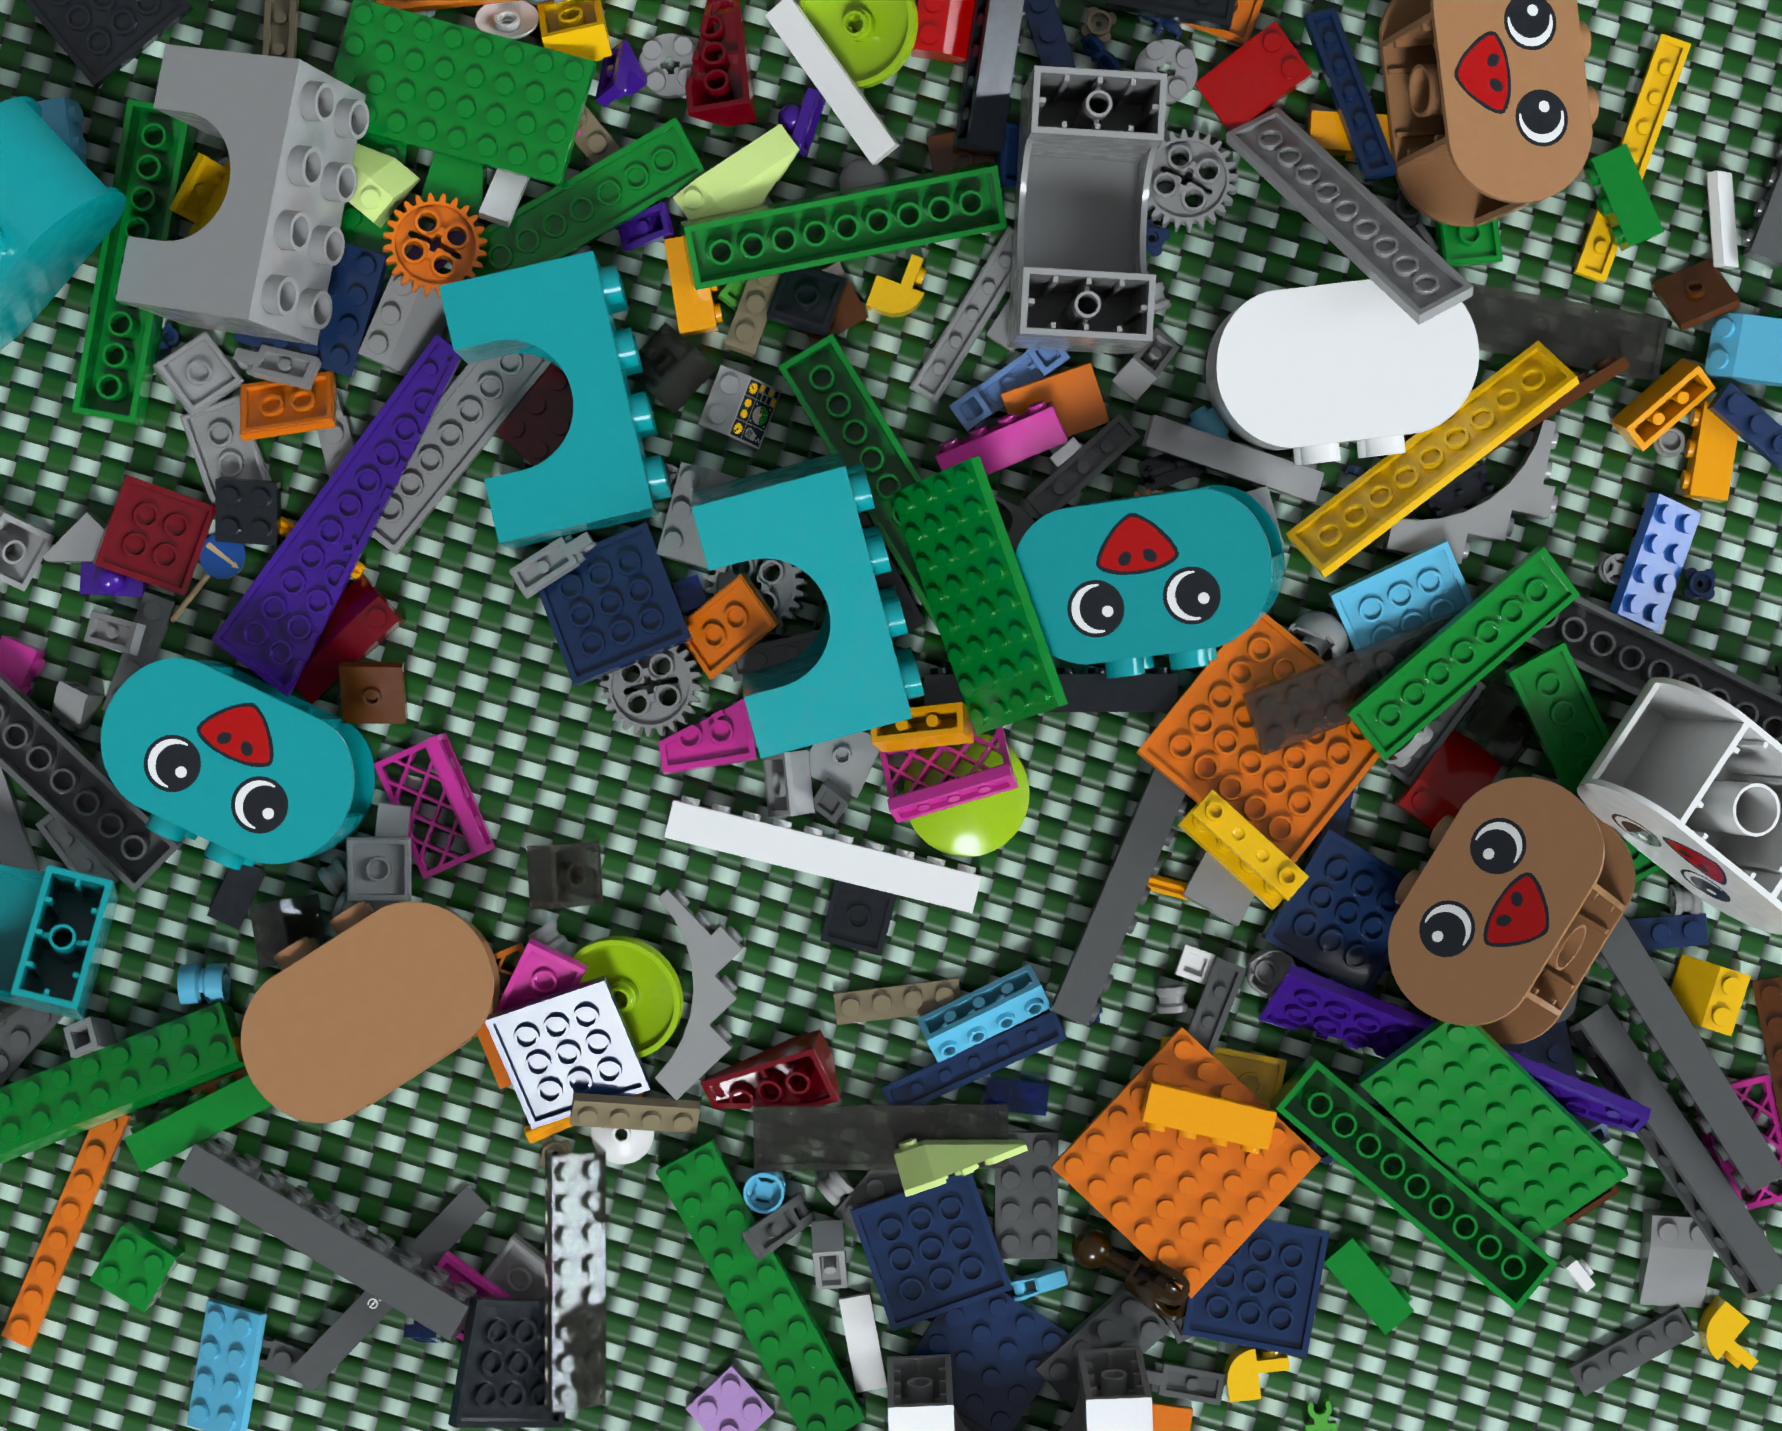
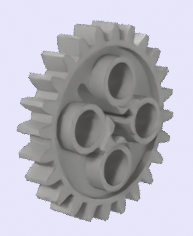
M1183 129L1181 138H1176L1175 134L1171 131L1169 132V141L1166 142L1164 140L1157 149L1151 175L1148 211L1154 210L1151 216L1152 221L1157 220L1160 216L1163 218V228L1172 222L1174 223L1175 232H1178L1181 224L1186 226L1188 233H1191L1192 224H1197L1198 228L1202 231L1204 230L1205 220L1215 225V213L1224 217L1226 210L1223 205H1233V199L1229 195L1237 193L1238 187L1231 183L1238 181V174L1229 172L1236 168V162H1226L1231 152L1229 150L1222 153L1219 152L1222 146L1221 141L1211 145V134H1208L1201 140L1199 139V130H1196L1192 137H1188L1186 130ZM1176 155H1183L1187 158L1188 162L1183 166H1177L1171 159ZM1166 168L1170 173L1162 172L1161 169ZM1209 168L1215 171L1216 176L1213 179L1207 180L1202 178L1199 173L1201 170ZM1187 176L1192 178V182H1188L1186 186L1181 184V181L1185 180ZM1167 182L1174 189L1172 192L1164 194L1158 191L1157 186L1160 183ZM1203 189H1205V190H1209V189H1210V190L1212 191V193H1211V194H1207V193H1205V191H1204ZM1190 196H1196L1201 199L1202 204L1193 208L1188 206L1185 200Z
M762 558L763 564L759 569L758 562L760 559L748 560L750 570L747 576L752 583H761V589L757 590L764 600L767 597H773L774 607L772 611L781 622L779 627L786 629L787 625L784 619L787 617L796 620L797 618L792 610L794 608L803 609V606L797 602L798 597H807L805 592L800 591V586L807 584L808 581L798 576L804 571L790 563ZM742 562L729 565L727 574L716 571L715 575L706 576L707 580L713 582V586L705 589V592L714 595L739 575V566ZM778 565L780 575L777 580L770 581L768 577L769 570L773 566ZM774 629L770 634L775 635L776 629Z
M678 645L607 674L609 680L600 682V685L608 688V692L602 694L601 698L611 700V703L605 707L606 711H617L612 720L618 722L625 719L622 728L628 730L634 725L633 732L635 735H640L643 728H645L647 737L653 736L654 729H657L660 736H665V727L667 726L676 732V721L687 724L688 722L684 714L686 712L690 714L696 713L690 705L692 702L701 703V699L694 696L695 691L703 690V686L695 684V680L702 677V673L692 671L698 665V662L696 660L687 662L691 654L689 650L686 649L679 653L681 645ZM662 659H668L670 662V670L665 675H659L657 672V664ZM632 666H637L640 670V676L635 682H629L626 678V673ZM675 677L679 679L674 684L655 686L653 688L654 693L642 689L627 695L625 694V690L628 688L648 686L650 679L658 683ZM674 689L677 693V700L673 705L666 706L663 696L668 690ZM643 696L646 699L647 706L643 712L636 713L633 709L634 700Z

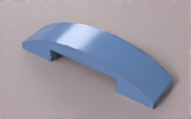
M1027 349L1025 353L949 405V408L968 432L1004 408L1000 392L1046 377L1069 360L1070 357L1066 351Z

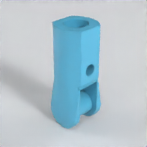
M1062 1264L1010 1280L1015 1292L1014 1301H1022L1068 1285ZM1034 1280L1036 1289L1027 1291L1025 1282Z

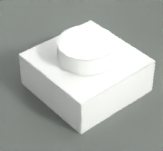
M1073 437L1068 442L1051 448L1050 451L1053 455L1048 461L1055 469H1058L1082 446Z
M1184 944L1174 974L1205 984L1216 955Z
M1569 1254L1560 1261L1561 1265L1584 1292H1588L1596 1285L1590 1278L1594 1272L1582 1258L1577 1261Z

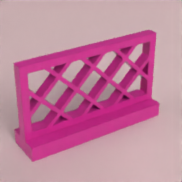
M1003 726L996 728V733L990 742L977 737L978 735H976L973 727L974 741L986 747L977 761L966 755L973 743L964 744L960 751L949 746H938L930 760L917 755L921 748L912 749L911 751L902 750L883 753L879 750L889 797L887 799L888 807L897 823L1018 788ZM944 750L956 756L947 770L936 765ZM994 751L1002 755L1004 764L990 768L984 765L991 752ZM901 752L907 755V758L901 767L897 769L890 765L888 756ZM914 759L926 765L917 779L906 774ZM962 760L974 765L966 776L960 777L954 774ZM932 769L944 774L938 784L929 786L924 783ZM902 778L914 783L908 793L896 796L895 788Z
M446 733L435 735L417 745L374 763L390 803L401 804L399 799L403 790L417 795L416 802L411 811L408 837H412V854L423 879L496 848ZM425 748L431 759L427 770L413 765L416 753ZM409 756L407 762L401 760L402 758ZM393 762L404 766L405 769L400 782L390 779L384 766ZM410 769L425 775L420 791L405 785ZM430 778L440 781L443 786L440 799L425 793ZM423 798L438 804L432 820L417 814ZM443 807L453 810L456 816L452 828L438 823ZM415 819L430 825L425 840L415 837L412 827ZM435 827L450 833L445 849L430 843ZM455 836L465 839L471 852L463 856L451 852L450 849ZM428 848L443 854L439 865L429 870L424 859ZM448 856L454 858L453 860L446 863Z
M1761 1074L1730 1082L1740 1101H1745L1755 1108L1751 1115L1754 1123H1756L1761 1112L1769 1117L1770 1126L1765 1135L1762 1134L1767 1144L1769 1143L1776 1148V1158L1782 1166V1129L1769 1074ZM1761 1083L1763 1096L1757 1104L1746 1097L1752 1085ZM1700 1128L1703 1145L1709 1149L1712 1159L1720 1171L1728 1177L1731 1187L1742 1200L1741 1190L1730 1176V1173L1734 1170L1727 1160L1722 1162L1713 1149V1145L1716 1142L1710 1133L1706 1135ZM1768 1184L1756 1192L1752 1201L1745 1202L1748 1210L1781 1202L1782 1193L1774 1194L1767 1190Z

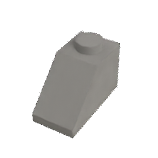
M1155 328L1153 330V341L1132 355L1112 381L1122 391L1137 401L1158 378L1180 347L1158 328Z
M86 512L43 555V558L47 562L93 563L106 524L96 514Z
M59 681L56 687L51 715L60 719L58 725L72 732H76L77 729H88L104 695L77 681Z
M825 1219L811 1222L812 1256L816 1289L848 1288L843 1220Z

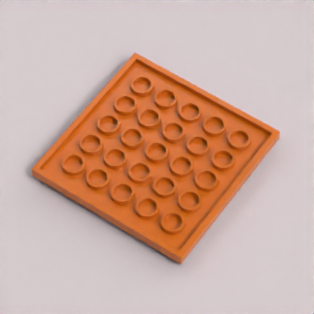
M1266 614L1259 622L1239 637L1222 645L1217 652L1218 659L1210 660V664L1205 666L1136 753L1198 804L1214 790L1295 863L1380 756L1344 712L1364 693Z
M1180 1026L1055 1160L1051 1167L1152 1262L1166 1264L1184 1275L1190 1283L1189 1297L1192 1299L1322 1158L1277 1116L1269 1150L1259 1149V1154L1240 1150L1241 1144L1229 1141L1227 1147L1208 1142V1136L1197 1134L1196 1139L1177 1135L1178 1129L1166 1127L1165 1132L1146 1128L1147 1122L1140 1119V1113L1148 1080L1268 1108ZM1175 1283L1182 1290L1181 1286Z

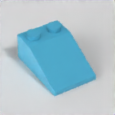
M1724 313L1715 317L1704 369L1707 377L1722 383L1782 386V319L1740 313Z

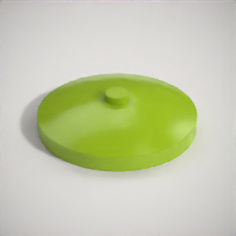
M800 0L799 7L859 89L873 87L888 80L901 69L913 50L918 32V12L915 0Z
M984 733L977 736L987 742H990L993 738ZM974 741L966 755L977 761L986 747ZM964 744L948 746L957 751H960ZM937 747L923 748L917 755L930 760ZM1009 747L1008 750L1013 772L1017 778L1018 788L910 819L909 821L914 830L926 843L949 855L974 857L1000 848L1016 834L1028 810L1030 790L1025 769L1019 758ZM944 750L936 765L947 770L956 756ZM994 751L991 752L984 765L990 768L1004 764L1002 755ZM914 759L907 774L917 779L926 765ZM962 760L954 774L960 777L966 776L974 765ZM932 769L924 783L929 786L938 784L944 774ZM905 779L903 794L908 793L914 783Z
M608 936L589 942L574 954L572 958L588 965L579 984L606 976L640 1058L657 1051L668 1041L676 1030L682 1016L683 992L674 968L658 950L643 941L631 937Z

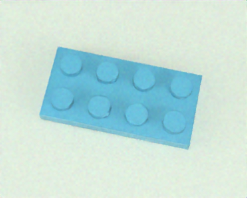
M216 1299L207 1301L187 1419L188 1426L205 1431H247L267 1317L266 1313Z

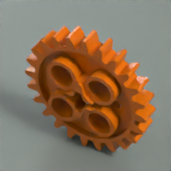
M429 193L427 202H423L420 196L416 195L415 206L405 201L403 204L405 213L396 209L394 211L398 221H387V226L393 232L383 234V238L391 242V244L383 246V252L392 253V256L388 257L385 263L386 265L396 264L391 275L393 277L400 274L403 275L401 286L409 282L413 283L412 293L417 292L422 287L424 288L425 297L429 296L432 289L436 291L438 298H441L440 285L462 281L465 278H475L476 276L472 269L482 271L483 265L477 259L486 258L487 253L480 250L479 247L487 245V239L478 238V235L484 232V226L474 227L478 220V215L467 216L469 205L461 209L457 208L458 198H455L448 204L446 203L445 194L441 195L439 201H435L432 193ZM424 217H429L434 220L436 227L432 231H423L419 227L418 222ZM458 231L464 235L465 242L461 245H453L447 238L448 234ZM414 232L422 239H425V241H422L417 238H412L408 235V233ZM435 239L441 241L440 247L442 249L437 248L435 252L429 250L430 244L428 242L433 243ZM409 246H417L421 249L423 255L418 260H411L405 255L404 251ZM444 250H448L453 253H458L461 255L462 258L456 259ZM438 260H447L451 264L452 270L447 274H440L435 270L434 264Z

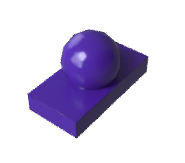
M812 88L807 89L802 106L799 104H787L778 113V124H782L787 133L792 135L791 138L800 149L796 156L802 158L808 156L826 102L822 94Z
M81 562L80 594L143 597L144 591H146L145 582L104 569L92 563Z

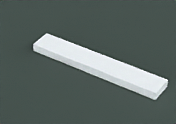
M782 0L765 17L871 164L877 165L899 146L898 142L796 1Z

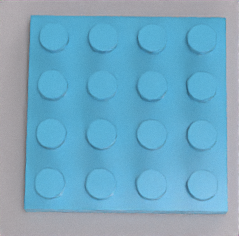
M1446 539L1440 540L1328 593L1339 619L1348 634L1350 644L1370 688L1473 602Z

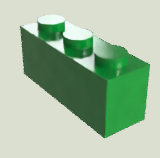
M1627 144L1591 158L1584 164L1586 168L1584 170L1585 180L1589 187H1594L1598 199H1596L1598 210L1603 217H1607L1611 226L1609 228L1610 238L1615 246L1619 245L1621 252L1664 232Z
M1347 1233L1326 1251L1324 1264L1381 1331L1387 1335L1414 1312V1309L1408 1304L1412 1297L1401 1284L1396 1288L1391 1284L1388 1278L1392 1274L1380 1260L1374 1264L1367 1254L1372 1250L1360 1236L1354 1240Z

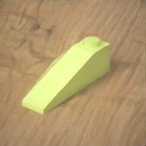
M779 124L696 178L677 193L673 199L689 220L762 206L766 201V196L774 184L781 179L800 149L782 124Z
M357 143L352 165L357 174V187L349 203L381 228L421 179L396 158Z
M911 1138L898 1144L899 1148L894 1150V1158L905 1196L908 1197L947 1183L946 1179L949 1178L948 1175L954 1173L955 1176H965L978 1169V1163L984 1161L985 1165H992L1026 1152L1028 1148L1025 1139L922 1140L917 1142L916 1138Z

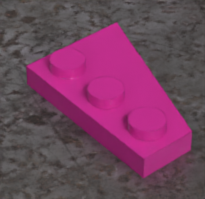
M744 698L737 701L738 703L712 714L709 718L695 725L692 724L659 741L663 774L757 760L754 733Z

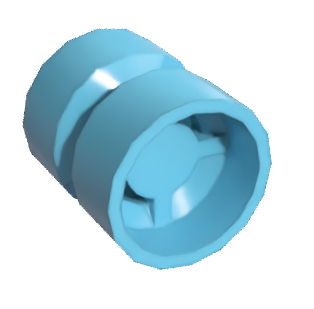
M209 963L205 968H202L200 964L180 965L177 977V991L180 1004L200 1005L203 1000H206L208 1004L228 1003L231 991L228 964Z
M760 1165L749 1172L743 1192L746 1205L757 1213L768 1214L775 1211L782 1204L785 1195L786 1180L783 1173L772 1165Z

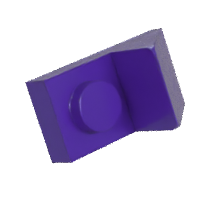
M622 40L611 49L612 56L603 59L595 101L604 107L615 99L619 100L623 95L631 97L648 82L629 43L625 40Z
M666 202L651 206L631 220L618 226L624 252L634 251L654 242H664V239L673 238L674 235Z

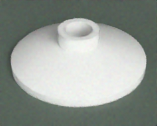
M526 1L487 4L477 12L475 23L479 31L515 40L529 35L536 29L539 23V15L536 8Z
M591 1128L592 1142L597 1152L606 1160L616 1164H629L641 1159L649 1151L654 1140V1131L625 1129L628 1136L626 1139L621 1140L616 1136L617 1128Z

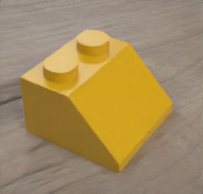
M564 0L556 5L554 1L537 4L544 48L595 62L612 56L610 38L601 0Z
M1681 953L1670 990L1692 1024L1732 1036L1751 976Z

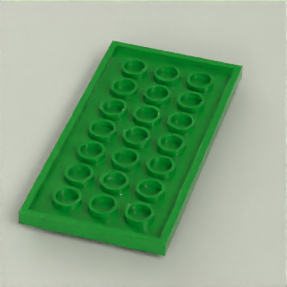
M353 0L331 76L366 95L365 103L369 110V126L366 134L562 187L597 64L592 60L375 2Z
M980 456L965 460L890 494L976 735L1068 704Z
M1437 1020L1359 1077V1084L1466 1186L1531 1241L1628 1176L1627 1168L1480 1026H1461Z

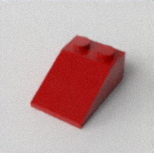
M918 0V32L911 57L966 65L975 0Z
M1275 21L1198 80L1195 86L1229 132L1258 117L1309 80L1312 71Z
M1453 730L1410 786L1406 785L1393 803L1432 833L1437 823L1444 816L1451 815L1456 817L1463 804L1470 797L1490 785L1501 766Z

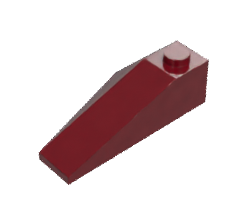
M707 0L699 30L700 38L697 50H694L692 57L690 76H687L685 84L689 117L724 127L757 122L740 0Z
M362 574L343 591L295 685L311 705L340 681L338 668L340 662H361L406 621L365 574Z
M820 1029L790 1038L710 1075L700 1082L713 1109H750L752 1106H771V1109H782V1106H800V1109H813L840 1100L833 1054Z

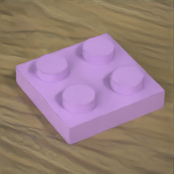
M733 1364L686 1406L689 1414L705 1431H755L775 1412L770 1403Z

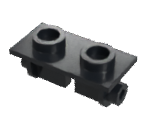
M1165 453L1137 463L1146 491L1147 489L1154 491L1207 472L1203 466Z

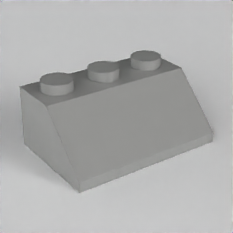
M400 274L394 277L391 275L358 354L407 375L435 335L438 334L442 337L447 326V320L442 299L438 298L435 290L431 289L428 297H425L424 288L422 287L417 292L412 293L413 283L409 282L401 286L403 275Z
M681 462L656 554L671 560L708 569L691 510L692 491L740 478L709 468ZM729 566L714 569V571L727 574Z

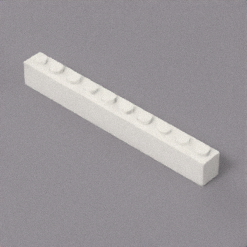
M682 795L681 801L673 800L665 838L973 913L982 877L980 874L975 873L976 867L958 863L957 869L945 866L946 860L927 856L926 861L915 859V852L899 848L896 849L894 854L883 851L884 845L866 841L865 846L853 843L854 837L835 833L834 838L822 836V829L805 826L804 831L791 828L792 822L774 818L773 823L761 821V814L744 810L742 816L730 813L731 807L713 803L712 808L699 805L700 799Z

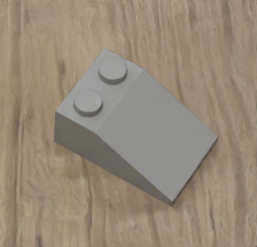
M1643 1209L1639 1305L1703 1308L1714 1249L1688 1211Z

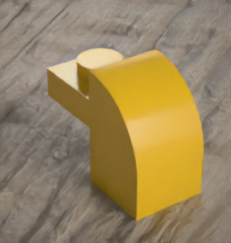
M911 255L901 284L877 275L866 303V309L887 317H902L916 310L924 298V292L914 289L915 285L921 287L927 271L926 268L922 267L924 258Z
M1717 1295L1702 1313L1699 1320L1698 1334L1702 1346L1715 1359L1719 1360L1723 1355L1736 1368H1739L1742 1364L1751 1371L1758 1362L1756 1358L1734 1341L1750 1321Z
M1242 1345L1236 1348L1228 1357L1224 1368L1226 1374V1396L1229 1402L1261 1399L1258 1374L1290 1370L1287 1354L1263 1349L1261 1354H1256L1255 1348Z

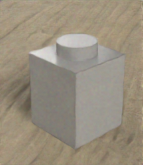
M89 1016L84 1021L80 1020L63 1028L71 1058H78L116 1043L111 1021L107 1019Z

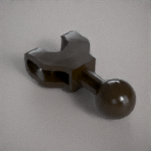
M1097 1228L1083 1229L1074 1237L1071 1251L1079 1265L1088 1269L1104 1266L1126 1279L1125 1290L1138 1298L1148 1309L1167 1320L1176 1321L1184 1316L1187 1298L1190 1293V1283L1184 1275L1166 1264L1152 1262L1141 1255L1137 1262L1134 1263L1112 1250L1109 1237ZM1172 1283H1178L1181 1286L1182 1290L1177 1288ZM1164 1303L1171 1306L1180 1305V1307L1176 1310H1170L1165 1307Z

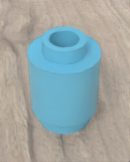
M1204 405L1189 415L1192 420L1187 423L1189 427L1231 441L1227 435L1229 430L1214 407L1208 410Z

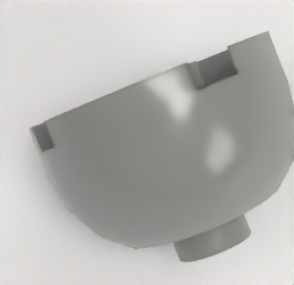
M1309 611L1300 615L1287 628L1289 633L1335 670L1347 654L1349 645L1348 634L1339 618L1333 614Z

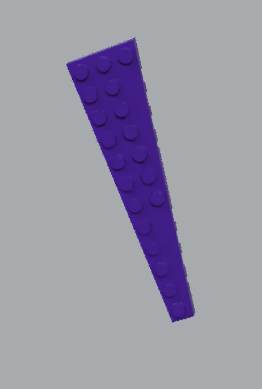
M438 334L435 335L211 639L286 697H290L462 359L453 350V346Z
M1292 964L1289 965L1264 1004L1258 1019L1297 1031L1298 1026L1316 1031L1315 1037L1327 1040L1328 1036L1343 1039L1346 1041L1347 1047L1357 1050L1358 1048L1369 1047L1374 1049L1377 1056L1384 1058L1435 1023L1424 1015L1414 1014L1394 1003L1384 1002L1364 991L1354 990L1334 979L1324 978L1304 967H1297ZM1505 1050L1573 1115L1586 1117L1593 1121L1637 1133L1650 1118L1651 1108L1641 1105L1636 1100L1626 1099L1611 1093L1606 1088L1596 1087L1581 1081L1576 1076L1566 1075L1551 1069L1546 1064L1536 1063L1520 1056L1516 1052Z

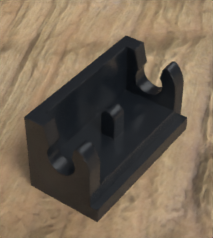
M1485 464L1476 465L1464 471L1425 501L1432 519L1444 517L1491 494V491L1494 490V485L1489 483L1486 478L1488 471Z
M242 864L240 870L228 868L210 905L207 916L239 930L267 873L263 870L264 868L257 864L254 867Z

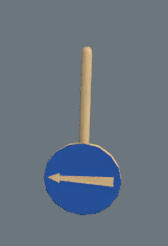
M215 534L205 540L199 561L206 573L170 617L171 622H175L211 576L216 579H228L234 577L242 570L246 562V550L243 543L215 542Z

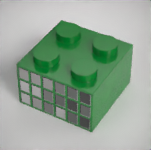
M131 1219L120 1227L91 1276L90 1281L140 1311L145 1312L154 1305L185 1251Z

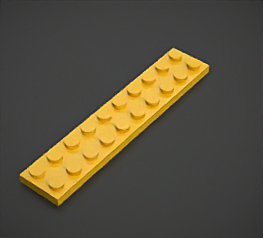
M1538 340L1472 390L1462 406L1449 419L1428 431L1416 433L1405 442L1406 453L1386 456L1286 533L1288 539L1316 570L1326 578L1579 384L1577 376Z

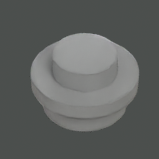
M1672 426L1653 443V447L1662 457H1675L1685 447V436L1680 429Z

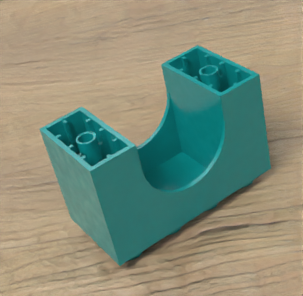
M589 251L440 285L439 291L453 350L467 364L512 354L537 356L560 368L565 373L572 391L573 417L569 431L559 448L546 460L531 468L484 479L499 544L514 549L558 539L561 536L566 537L659 515L656 500L672 497L665 463L661 455L646 458L642 438L658 435L650 399L647 397L646 391L631 394L627 376L643 373L635 335L632 334L631 327L616 331L613 314L629 310L623 282L616 264L601 267L594 252Z
M841 452L692 491L691 510L708 571L753 559L781 560L798 567L808 574L819 586L826 599V611L821 629L813 642L802 653L788 661L743 673V697L761 759L911 719L912 714L908 700L925 695L911 647L894 651L891 638L908 634L895 586L878 590L875 576L892 571L879 525L864 529L861 527L858 513L875 508L866 472L862 463L845 467Z
M0 864V1001L84 1021L119 899L114 881L47 865L46 871H36Z

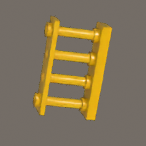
M1214 790L1200 804L1197 803L1177 825L1270 910H1274L1283 899L1289 901L1309 878L1303 870Z

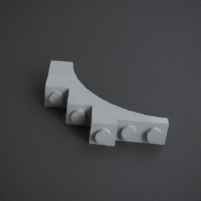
M1544 420L1536 425L1530 447L1519 467L1505 484L1485 501L1462 513L1445 518L1425 520L1401 519L1385 532L1382 550L1408 556L1440 540L1446 539L1457 564L1460 565L1462 564V559L1467 560L1471 543L1466 541L1467 536L1500 543L1506 540V536L1510 537L1512 534L1514 518H1510L1511 513L1541 520L1549 518L1550 513H1555L1558 495H1554L1555 486L1543 483L1544 480L1549 479L1552 470V462L1548 461L1550 450L1555 449L1559 437V431L1555 430L1556 422Z
M668 888L658 899L674 918L685 940L692 965L693 978L691 1013L683 1038L673 1056L655 1077L677 1101L733 1046L729 1041L732 1038L731 1034L721 1024L715 1026L712 1022L738 998V995L735 993L738 987L726 975L721 978L717 973L743 949V946L740 944L743 938L732 926L726 929L721 925L712 933L709 929L712 926L710 921L701 912L695 915L687 907L690 903L687 897L678 889L673 892Z

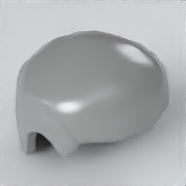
M860 158L849 162L843 168L838 181L840 190L886 182L889 181L888 172L880 163L872 165L867 158Z
M1265 948L1257 951L1249 960L1246 970V978L1250 987L1263 996H1270L1289 965L1296 966L1293 957L1281 949Z

